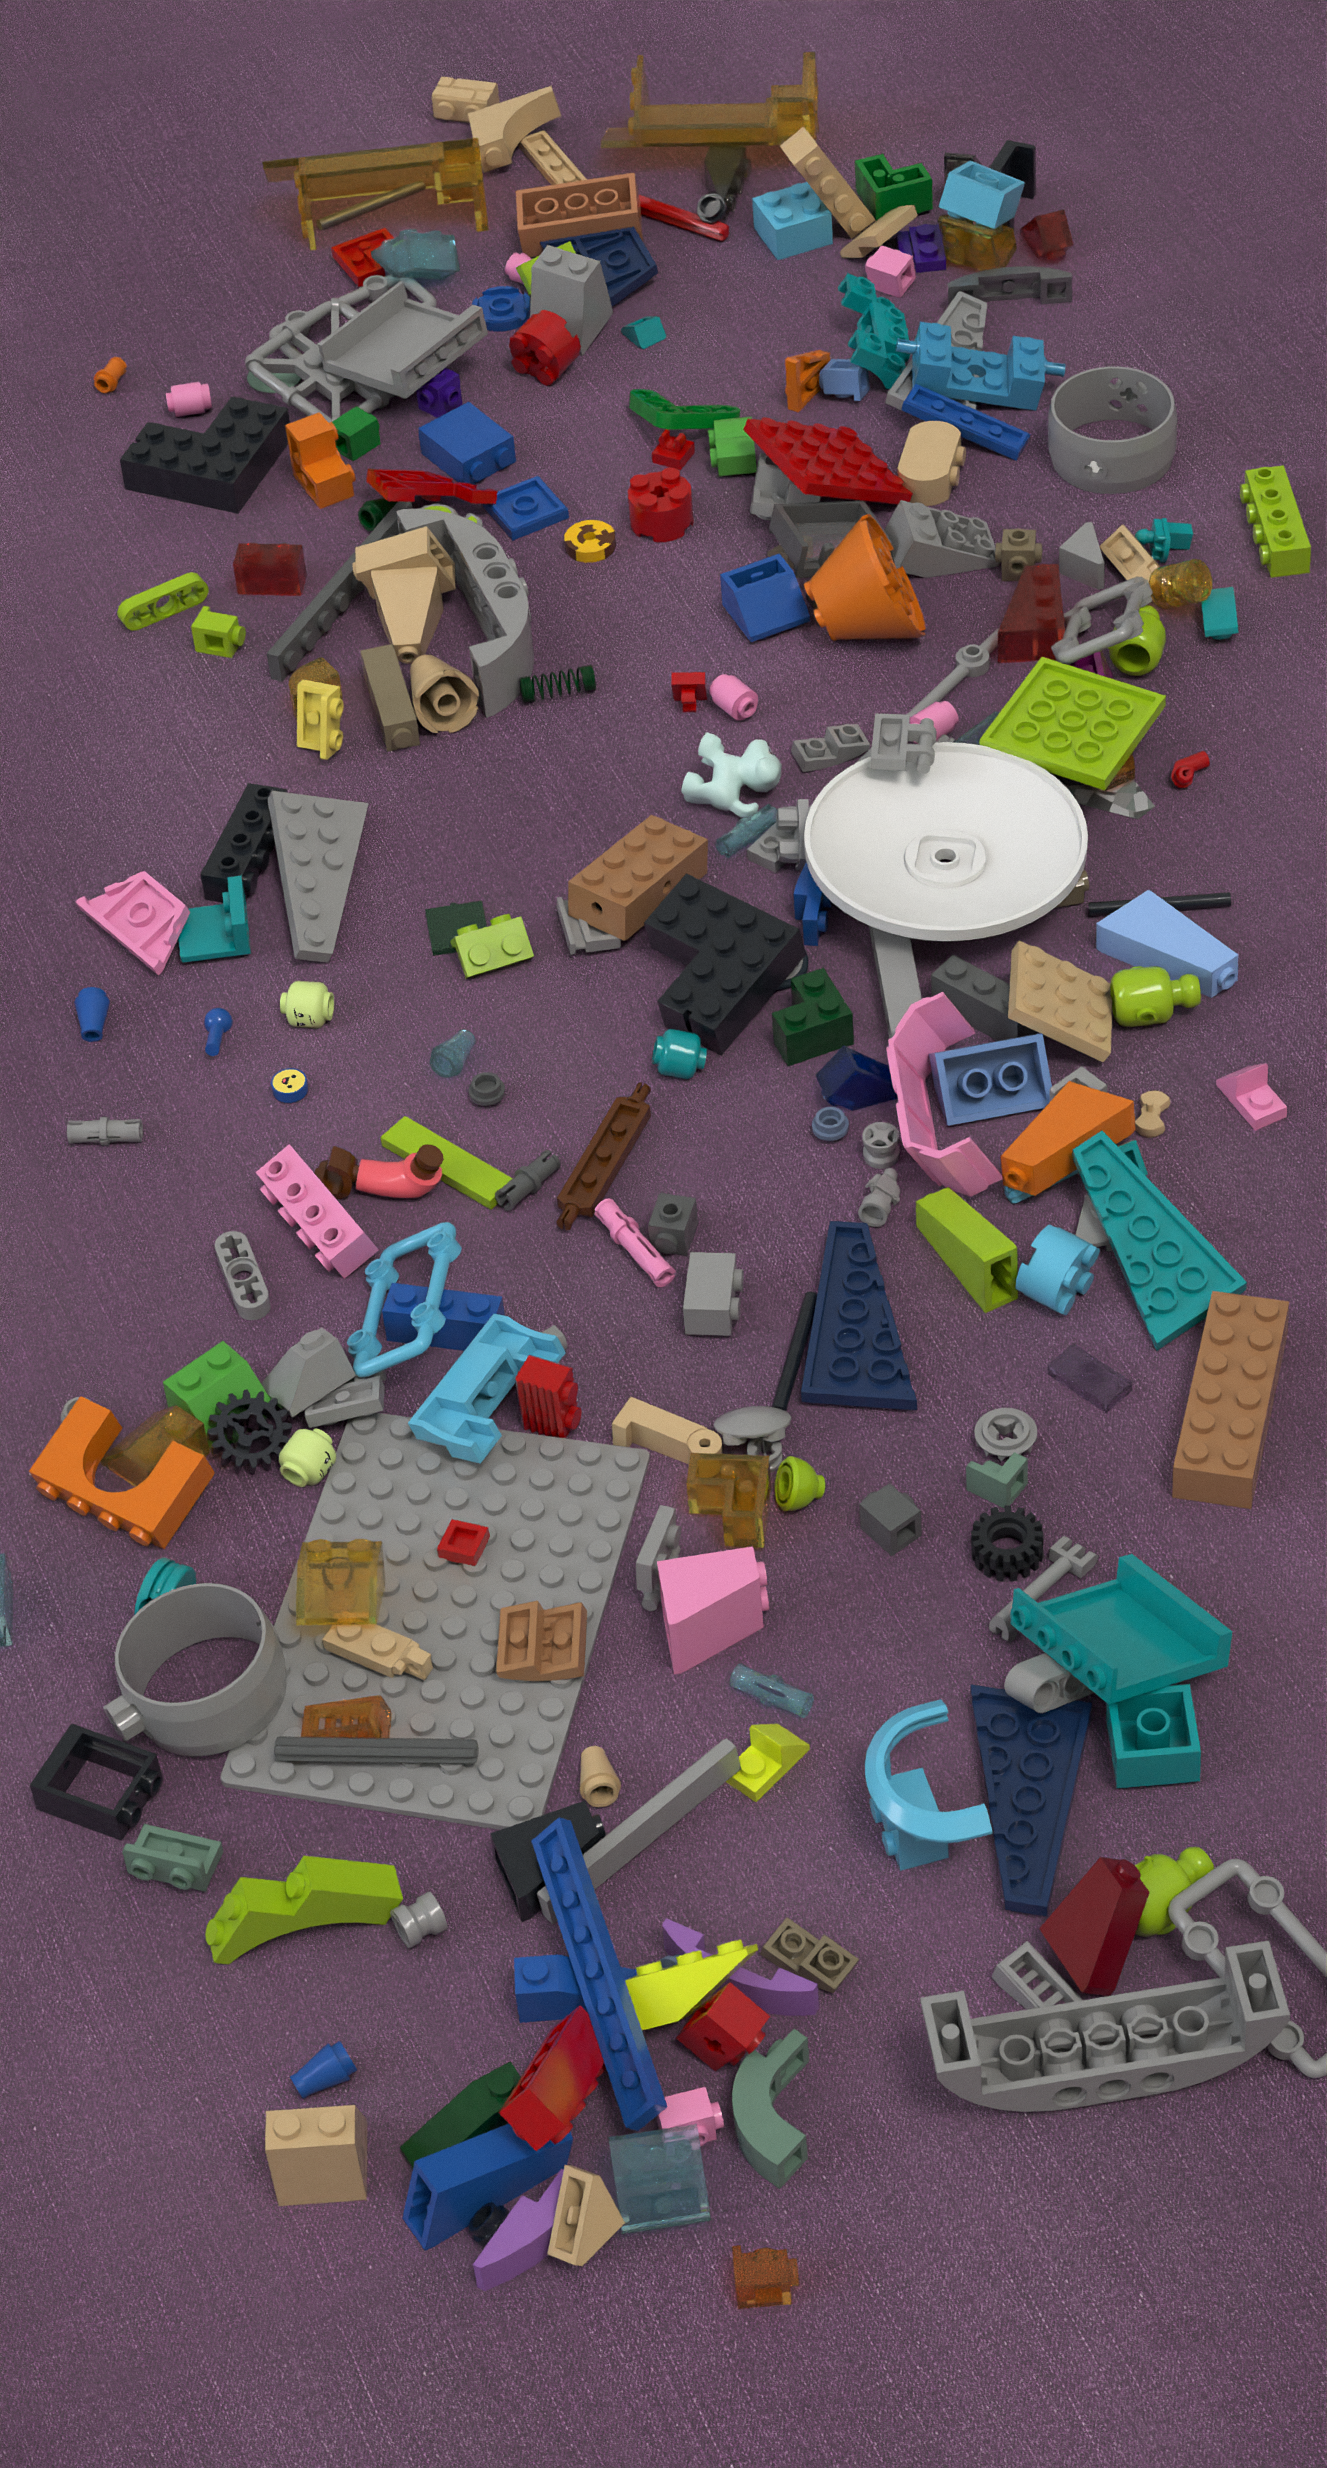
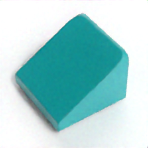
M657 316L642 317L620 329L626 338L641 349H645L666 338L660 317Z

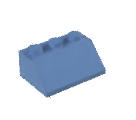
M1043 1033L929 1054L935 1092L947 1126L1042 1109L1050 1102V1088L1052 1084Z

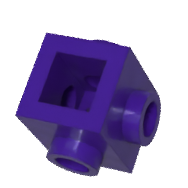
M444 368L416 390L419 409L436 418L463 405L459 374L447 368Z

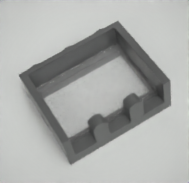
M863 500L774 504L768 532L769 534H774L793 563L796 578H809L814 576L862 516L870 514L877 522L878 520ZM885 532V534H886V536L888 537L889 541L891 542V544H893V542L891 541V539L889 538V536H888L887 533Z

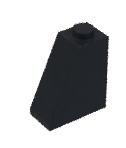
M585 1801L490 1833L494 1859L521 1922L530 1920L541 1910L537 1893L546 1886L531 1841L559 1817L572 1822L582 1855L606 1836L600 1816L598 1814L592 1816Z

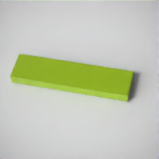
M406 1116L381 1136L382 1146L403 1159H406L412 1153H417L423 1145L430 1144L438 1147L444 1158L440 1166L442 1169L440 1180L490 1210L498 1204L495 1192L513 1179Z

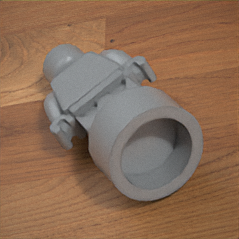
M887 1168L882 1176L880 1174L874 1175L865 1185L866 1188L870 1187L871 1193L864 1197L858 1209V1215L862 1222L867 1223L869 1226H882L891 1211L890 1203L893 1202L895 1206L900 1200V1188L896 1181L898 1173L895 1169Z

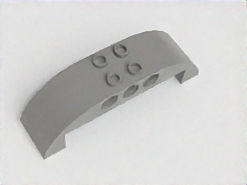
M398 510L396 515L399 534L427 526L455 562V581L488 640L487 642L469 646L473 682L479 691L478 704L486 718L494 716L521 693L520 677L531 676L533 672L534 650L530 624L531 613L527 600L529 593L526 581L523 577H518L517 567L513 558H507L496 538L472 520L439 510Z
M1269 1940L1226 1947L1225 1973L1222 1978L970 2019L964 1991L920 1998L936 2076L944 2087L960 2098L977 2105L1020 2112L1071 2109L1155 2095L1202 2083L1248 2061L1266 2048L1290 2021V2012Z

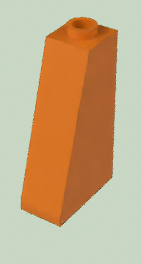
M1069 1081L1000 1156L1003 1186L1036 1196L1077 1170L1072 1158L1073 1149L1100 1131H1103L1115 1144L1132 1135L1136 1130L1134 1101Z

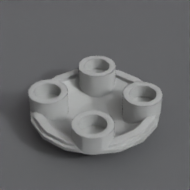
M747 1406L723 1414L715 1420L714 1428L719 1434L723 1435V1443L726 1445H740L747 1441L746 1438L762 1437L765 1441H779L785 1438V1428L788 1427L792 1418L787 1411L779 1408Z

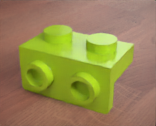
M505 914L491 919V926L478 929L477 924H473L456 930L458 936H455L450 942L452 948L456 947L466 979L534 957L521 916L511 919L510 914Z

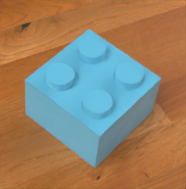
M968 161L949 172L939 208L947 210V214L957 219L967 218L975 221V225L981 229L992 230L1015 217L1025 182L973 161Z
M808 182L794 184L791 187L775 192H767L764 195L752 198L754 229L777 260L833 244L832 213Z

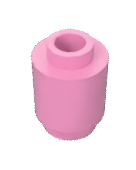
M200 382L174 385L171 386V393H166L168 411H175L176 417L205 413V409L212 408L208 384L200 385Z
M722 674L712 682L709 692L713 702L731 717L740 721L754 714L757 709L758 695L737 677Z
M942 701L941 703L934 702L910 717V724H920L924 718L932 719L937 732L936 741L942 735L952 732L955 725L959 722L955 708L947 701Z

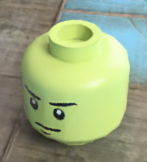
M295 981L290 985L288 992L281 994L280 1012L286 1014L288 1023L293 1027L318 1029L326 1023V1020H331L333 1017L334 994L328 992L327 987L321 982Z
M298 1429L278 1455L279 1464L281 1465L280 1472L284 1478L298 1487L317 1485L336 1461V1452L331 1445L333 1443L331 1437L320 1429H313V1431Z

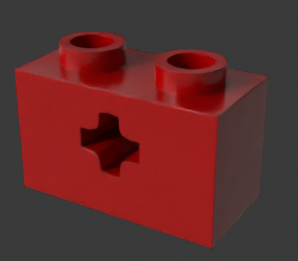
M729 1982L697 2008L676 2036V2039L716 2072L728 2062L734 2066L746 2052L751 2054L766 2035L761 2029L770 2018V2015Z

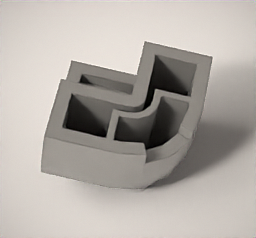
M760 453L750 505L751 514H756L764 520H771L774 504L820 502L821 496L804 495L765 453Z

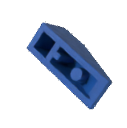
M556 1954L514 1958L515 1996L520 2023L563 2020L580 2005L587 2012L570 1957ZM621 1967L625 1980L637 1975L635 1969Z

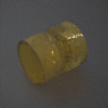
M1191 559L1177 564L1158 567L1154 569L1149 579V584L1153 591L1151 597L1158 607L1166 610L1185 604L1202 602L1210 596L1212 591L1210 570L1199 559Z

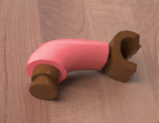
M426 1144L421 1146L417 1153H412L405 1160L399 1162L361 1159L360 1165H357L358 1159L350 1152L333 1146L329 1159L321 1161L314 1174L336 1199L347 1197L351 1193L353 1183H356V1190L393 1198H419L433 1190L442 1177L440 1166L444 1158L438 1147Z

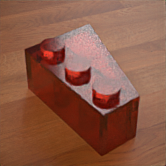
M1059 564L1025 566L998 630V663L1039 661L1041 657L1057 660L1051 647L1062 640L1065 633Z

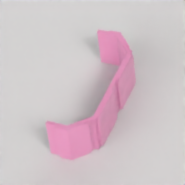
M941 992L933 997L923 998L910 1005L898 1023L893 1038L888 1039L889 1047L886 1048L892 1085L898 1096L896 1109L904 1148L938 1186L943 1185L946 1188L949 1187L954 1192L971 1197L986 1190L989 1185L1003 1178L1001 1173L970 1137L941 1151L938 1150L926 1086V1078L931 1072L929 1054L945 1051L947 1047L975 1034L971 1025L948 997Z

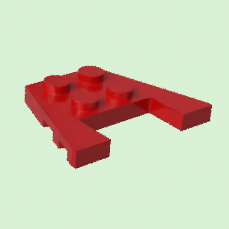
M367 470L366 482L387 501L414 502L415 495H422V499L430 501H440L441 496H455L470 503L496 504L498 491L476 490L477 485L453 482L452 478L423 470Z

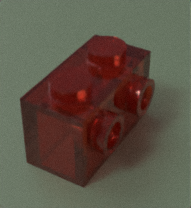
M285 543L238 544L233 561L238 594L302 596L307 577L302 545Z

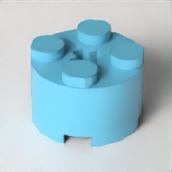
M1047 1225L1031 1244L1036 1250L1029 1264L1022 1263L1016 1278V1289L1055 1312L1067 1315L1074 1304L1077 1292L1084 1295L1089 1290L1094 1279V1274L1089 1271L1098 1258L1100 1249L1060 1227L1056 1228L1052 1225Z

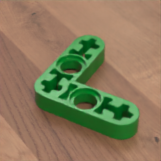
M634 389L630 391L629 408L655 427L661 429L714 428V420L740 418L741 410L735 406H676L652 390Z

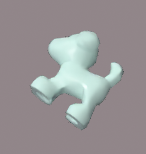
M706 733L699 744L698 755L703 757L702 763L713 767L712 781L705 783L699 774L688 772L684 778L681 792L684 794V799L687 802L711 804L717 809L732 811L740 817L751 818L757 813L759 806L757 803L743 804L739 801L741 787L745 784L756 792H768L779 783L782 764L772 753L769 743L763 739L753 740L742 757L724 753L721 739L714 734Z

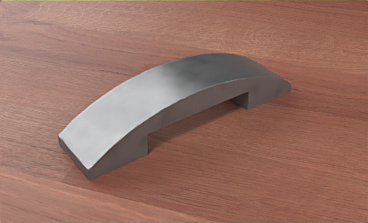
M1032 266L984 270L949 282L948 306L959 291L984 302L1040 297L1041 305L1072 302V275L1070 272Z

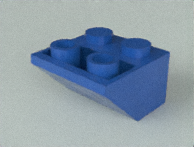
M780 553L720 574L722 605L750 642L810 622V615L795 573Z

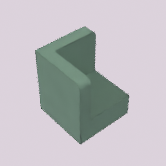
M1015 1452L1003 1466L990 1460L986 1461L983 1466L974 1461H970L966 1466L967 1491L1004 1508V1505H1011L1028 1484V1458Z

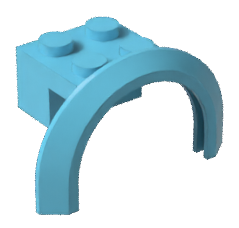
M941 1699L905 1709L891 1717L876 1732L866 1754L865 1778L871 1796L869 1803L875 1823H883L885 1831L882 1832V1840L888 1856L895 1855L900 1871L949 1858L948 1843L962 1842L993 1834L985 1803L957 1811L939 1812L923 1768L891 1776L890 1753L900 1740L921 1728L949 1721L947 1716L948 1709Z

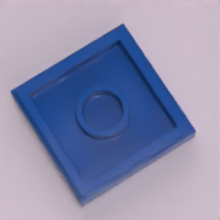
M539 476L498 491L496 504H483L484 509L512 541L569 518L568 508Z

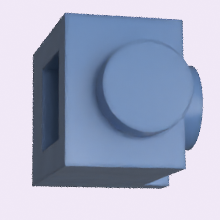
M831 359L819 375V385L821 389H824V394H835L837 398H847L854 395V401H861L870 390L868 370L851 363L850 359Z

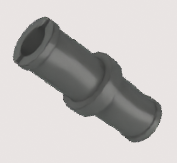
M544 1150L528 1166H521L514 1173V1178L495 1192L498 1204L502 1207L509 1200L504 1209L510 1211L528 1194H535L539 1191L541 1183L560 1169L561 1163L559 1158L553 1154L547 1160L552 1151Z

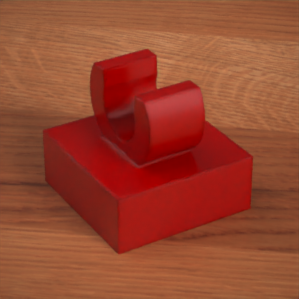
M665 429L659 437V444L652 452V462L681 470L695 453V443L686 440L684 433L674 437L670 436L669 429Z
M705 672L672 673L671 686L674 701H681L683 712H696L697 700H707L708 688Z
M451 1519L437 1547L439 1558L476 1567L490 1538L489 1528Z

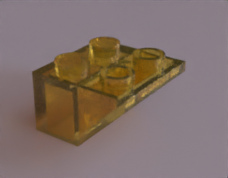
M948 214L940 215L938 219L946 259L954 264L966 265L980 271L1004 268L1017 249L1013 228L1000 225L992 229L979 225L970 219H957Z

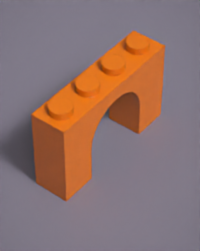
M80 1396L29 1470V1473L38 1484L36 1489L53 1501L57 1497L67 1501V1505L83 1516H86L88 1512L97 1516L99 1522L113 1531H117L119 1527L128 1531L129 1536L143 1546L148 1547L152 1543L165 1549L214 1476V1470L204 1455L172 1441L150 1475L136 1487L123 1492H106L96 1488L95 1473L97 1467L123 1428L111 1410Z

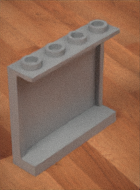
M400 281L320 342L318 347L324 371L406 399L484 338L488 332L482 307L472 305L460 315H456L408 299L404 282Z

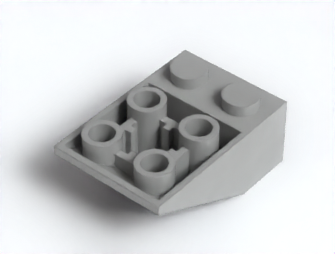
M901 500L884 530L893 542L892 546L894 549L891 550L896 568L903 566L908 574L930 578L1000 565V563L995 562V545L987 522L977 517L969 518L957 515L949 510L941 511L927 507L922 503H910Z

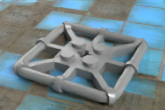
M331 298V301L320 304L296 322L287 323L282 327L280 333L255 349L245 359L246 369L282 396L284 403L288 406H295L306 416L320 412L328 423L340 417V400L353 391H356L367 400L358 407L369 414L377 408L382 409L387 406L389 400L395 396L394 394L379 389L376 390L373 387L324 371L318 344L313 343L301 334L330 313L332 334L339 329V314L350 320L359 313L350 305L339 301V298ZM289 341L304 352L296 359L266 358ZM272 373H293L302 378L304 382L297 387H289ZM314 390H317L331 400L332 418L308 402L305 397Z

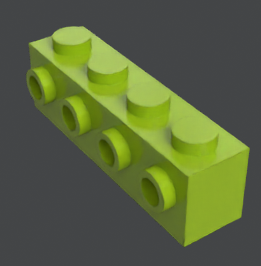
M1284 465L1245 470V484H1240V498L1242 504L1247 503L1246 515L1248 524H1254L1253 539L1255 545L1260 544L1259 555L1261 564L1267 565L1271 578L1310 573L1311 546Z

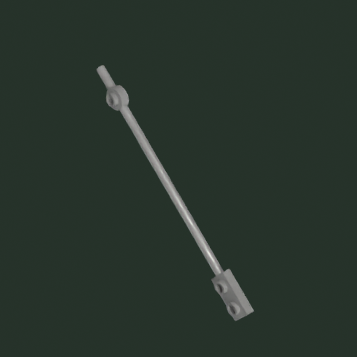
M998 628L981 645L970 644L959 649L956 653V668L906 715L911 717L934 702H940L965 677H978L985 674L990 667L989 654L1007 638L1006 632ZM870 748L857 762L870 757L872 748ZM775 823L747 849L748 860L776 873L785 864V862L777 861V843L779 839H794V830H777Z

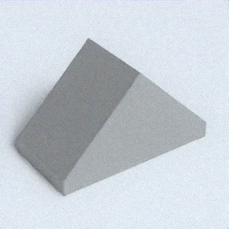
M1087 522L1059 547V573L1099 590L1104 589V560L1093 523Z

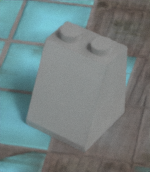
M547 245L532 266L530 316L533 313L538 314L541 310H547L565 319L567 323L564 327L570 332L572 337L576 334L579 337L581 356L584 355L613 314L601 263L598 260Z

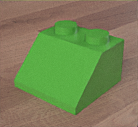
M224 1341L163 1381L169 1412L209 1448L215 1442L207 1440V1430L212 1428L208 1425L209 1416L217 1415L215 1409L218 1402L224 1403L226 1406L228 1405V1394L233 1393L237 1399H242L243 1391L248 1389L250 1397L256 1398L257 1394L263 1391L264 1401L268 1403L271 1400L248 1362ZM226 1439L229 1444L233 1443L231 1440Z

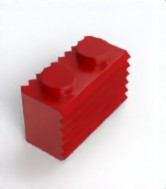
M533 1355L527 1357L515 1377L524 1430L530 1429L532 1433L537 1431L538 1435L544 1433L545 1436L566 1439L570 1430L577 1428L581 1419L582 1409L577 1407L578 1384L573 1382V1368Z

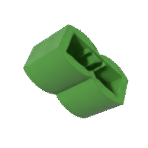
M752 416L714 420V429L708 430L712 468L718 467L719 476L756 473L754 441L743 430L747 419H752Z

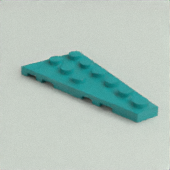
M1100 1131L1073 1149L1072 1158L1156 1351L1207 1317L1212 1291L1239 1295L1246 1291L1247 1282L1103 1131Z

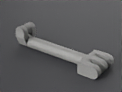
M1063 1536L1050 1547L1049 1560L1054 1563L1023 1591L1036 1601L1068 1571L1082 1578L1095 1566L1098 1561V1555L1092 1551L1084 1555L1085 1547L1078 1543L1071 1548L1073 1541ZM1013 1600L989 1622V1630L995 1634H999L1002 1631V1638L1008 1642H1012L1018 1633V1630L1010 1624Z

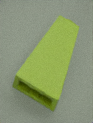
M949 1187L928 1194L916 1201L917 1228L984 1313L1018 1299V1290L1016 1289V1278L1018 1275L1017 1246Z

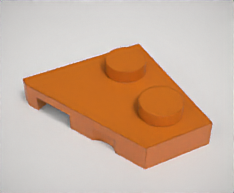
M815 350L785 359V393L789 410L799 413L821 390L819 375L821 370L830 361V353Z

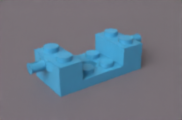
M920 322L915 341L897 338L895 352L912 354V388L915 384H918L948 398L1034 411L1037 410L1045 384V374L1064 377L1066 368L1065 363L1048 362L1046 360L1044 340L1012 336L1007 355L964 347H952L951 326L938 323Z

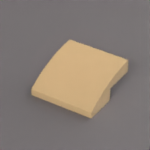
M914 205L897 207L887 212L840 251L841 257L863 258L875 247L881 246L918 216Z

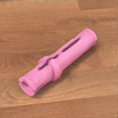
M608 1198L601 1201L596 1206L594 1215L609 1229L612 1240L616 1244L622 1245L630 1253L632 1258L651 1277L657 1287H664L672 1282L676 1271L664 1260L647 1238L639 1231L638 1223L632 1217H627L613 1199Z

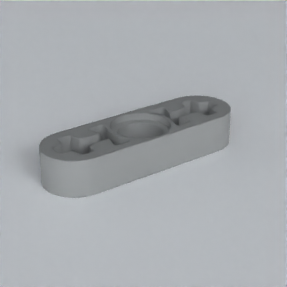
M237 1231L221 1234L215 1241V1251L236 1310L243 1319H261L269 1313L271 1304L267 1287L248 1239L243 1233ZM235 1248L238 1251L239 1257L233 1259L229 1249ZM240 1271H249L252 1273V1275L245 1280H236L233 1278V1276ZM253 1292L256 1303H250L247 1300L246 1294Z

